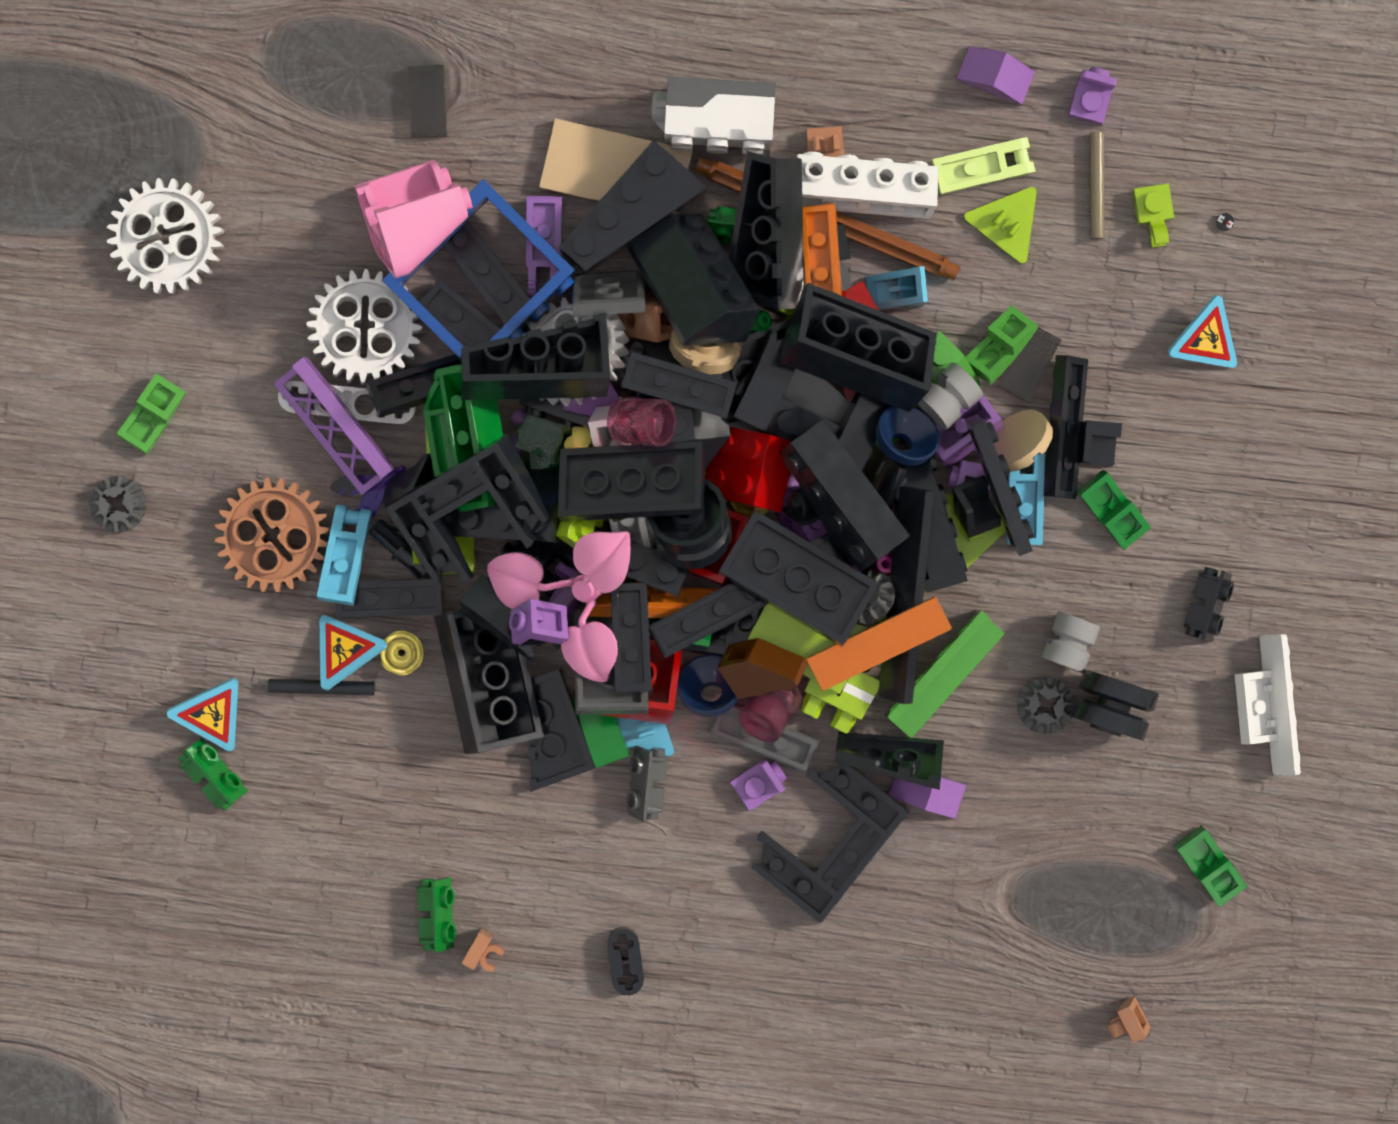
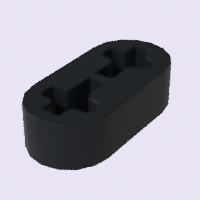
M619 927L612 931L608 938L607 948L611 977L617 992L630 996L641 990L644 981L640 943L634 930L628 927ZM621 934H625L626 939L633 940L634 945L628 946V958L623 959L620 947H614L613 945L614 942L618 941ZM623 964H629L631 974L638 976V980H634L630 988H626L625 982L618 981V978L622 977L624 973Z

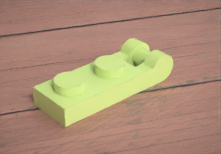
M1028 137L933 159L932 165L938 166L939 194L943 195L1035 173L1034 162H1030L1027 149L1030 148ZM1013 153L1016 165L1007 167L1005 154Z

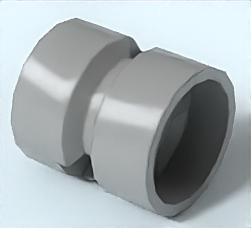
M953 362L937 375V384L930 383L929 392L918 403L919 407L943 430H947L961 417L960 410L962 408L968 410L983 396L982 390L974 379L963 368Z
M1058 611L1051 628L1055 636L1054 638L1047 639L1041 658L1084 673L1090 658L1087 647L1095 645L1101 627Z

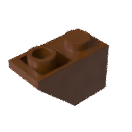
M760 638L729 644L717 668L736 697L742 699L751 696L759 697L765 693L779 690L787 691L797 687L808 662L800 655Z

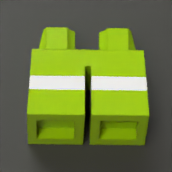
M862 672L849 678L841 693L837 695V692L830 688L822 691L819 683L809 678L803 688L806 694L800 711L818 719L827 702L838 708L830 726L847 734L857 718L863 719L879 690L880 681Z

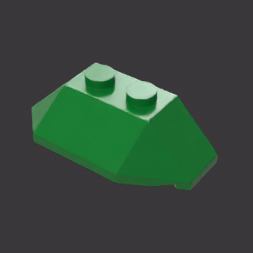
M460 364L435 371V381L429 390L423 409L434 477L464 461L479 449L503 436L497 400H461ZM487 490L458 507L460 512L491 507L494 505L495 500Z

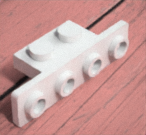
M1261 635L1259 642L1262 671L1234 674L1241 744L1251 745L1269 742L1273 774L1282 776L1300 775V753L1298 751L1296 731L1297 720L1294 711L1293 683L1291 681L1289 660L1290 650L1287 635Z

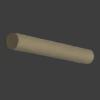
M1104 132L1090 133L1091 239H1105Z

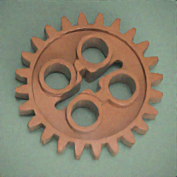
M265 478L263 488H260L256 481H251L250 493L243 488L237 489L241 498L239 501L227 498L228 503L232 507L231 511H219L226 518V523L215 524L217 529L224 531V536L214 539L216 543L225 544V549L218 553V557L229 556L231 560L224 568L226 570L235 567L238 569L234 577L235 580L248 576V588H252L257 581H260L261 592H266L270 583H273L275 592H281L283 582H286L290 589H295V578L298 577L304 583L308 582L305 571L308 569L311 572L318 573L319 569L313 562L315 559H325V555L319 552L320 547H327L328 541L323 540L322 535L329 533L331 528L321 527L320 522L325 520L328 514H317L316 510L321 505V502L309 503L308 499L312 492L306 490L299 495V484L296 482L289 489H286V481L282 478L279 479L276 487H273L270 478ZM276 500L281 501L286 507L285 516L278 521L273 520L269 515V507ZM255 509L261 512L271 529H280L281 532L277 535V538L293 557L292 561L286 560L276 542L266 541L265 538L268 537L269 532L254 515ZM247 521L253 522L257 528V534L251 541L244 540L240 535L241 525ZM296 529L302 530L307 539L305 546L299 550L294 549L289 543L290 534ZM266 550H272L277 556L278 562L271 570L265 569L260 562L261 555Z

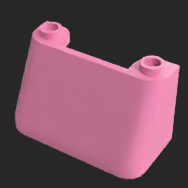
M435 160L354 185L374 250L395 279L410 274L468 218L467 210L473 208L467 188H461L458 183L452 184L447 168L440 169Z

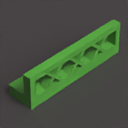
M977 610L915 679L913 703L901 704L895 702L884 714L908 737L912 738L1005 634L989 620L990 617L982 610Z

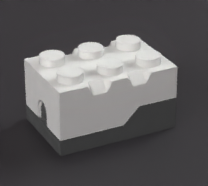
M668 77L667 91H656L653 93L651 119L664 132V144L671 145V150L692 151L693 145L707 146L706 152L716 154L728 153V147L742 148V154L747 155V151H770L773 138L776 83Z

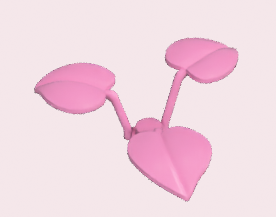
M593 532L584 535L577 541L573 550L574 565L582 574L576 578L571 577L568 580L548 584L540 583L544 573L543 567L530 555L513 552L494 558L488 564V576L497 597L504 605L511 609L516 608L529 599L539 600V590L548 591L568 586L572 587L574 597L586 603V607L578 620L579 626L568 627L569 640L561 644L563 656L570 667L581 676L596 682H606L609 680L610 672L618 654L615 635L606 625L600 622H590L586 625V619L592 608L597 605L596 599L604 593L616 590L626 577L631 551L629 532Z

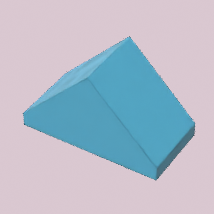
M914 267L866 276L867 290L879 311L923 307L928 302L924 267Z

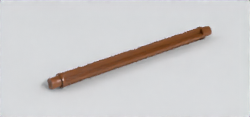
M700 156L695 168L696 172L706 175L708 180L740 193L743 171L716 159L711 161ZM836 211L837 225L844 224L848 239L914 267H924L926 272L939 278L944 276L953 281L955 280L960 266L949 262L947 257Z

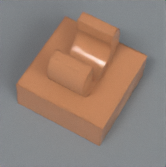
M842 126L806 129L807 152H819L827 157L844 155Z
M481 928L461 964L474 970L480 961V965L484 970L493 972L496 966L487 961L486 955L489 952H496L498 955L503 956L505 950L499 944H489L493 934Z
M1133 996L1122 1001L1117 1010L1118 1016L1110 1019L1111 1023L1107 1025L1112 1037L1117 1038L1128 1033L1132 1043L1146 1038L1151 1026L1136 997Z

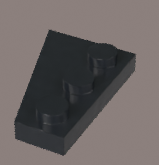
M561 668L531 678L544 737L530 740V792L596 768L579 717L575 713V704Z
M838 732L835 762L940 790L944 740Z

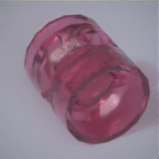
M621 396L613 402L609 409L607 426L612 438L619 443L659 447L665 446L674 436L677 427V416L672 404L665 399Z
M794 687L787 691L779 690L765 693L759 697L753 696L748 700L739 715L740 724L752 737L767 743L775 742L787 727L789 718L794 716L800 707L802 695L798 688Z

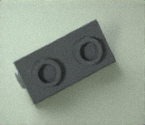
M635 745L634 755L630 760L632 779L631 789L626 797L628 815L646 822V819L657 820L659 813H663L665 788L653 786V781H665L668 756L665 755V749L653 747L651 750Z

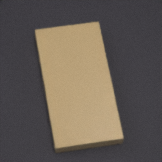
M555 118L539 188L599 202L652 141ZM657 142L689 170L693 150H671V145Z

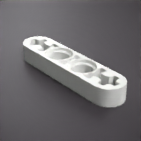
M289 381L285 384L291 393L293 392V387H298V393L308 395L309 387L305 382ZM330 385L356 419L360 421L403 425L411 422L417 412L415 406L410 408L409 413H403L401 419H397L396 413L379 418L374 407L370 414L362 415L357 412L355 403L361 395H369L366 388ZM279 392L278 401L281 407L288 412L296 413ZM298 401L306 411L307 402ZM313 403L315 409L311 410V415L331 417L329 412L322 408L321 404Z

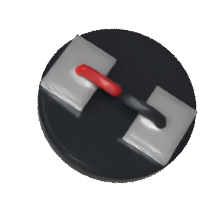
M1228 213L1219 215L1216 220L1217 227L1223 231L1230 230L1234 225L1233 217Z

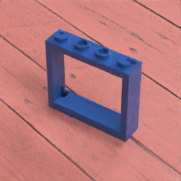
M484 179L469 192L473 208L467 210L468 218L410 274L395 279L389 272L382 279L460 359L461 348H464V346L403 285L487 201L502 213L559 270L489 341L504 337L513 339L523 336L525 332L521 328L530 319L534 322L538 321L550 308L546 303L556 293L560 297L563 296L575 283L572 279L576 274L575 270Z

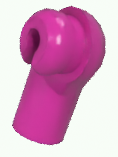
M893 551L877 560L870 569L876 573H883L886 576L891 575Z

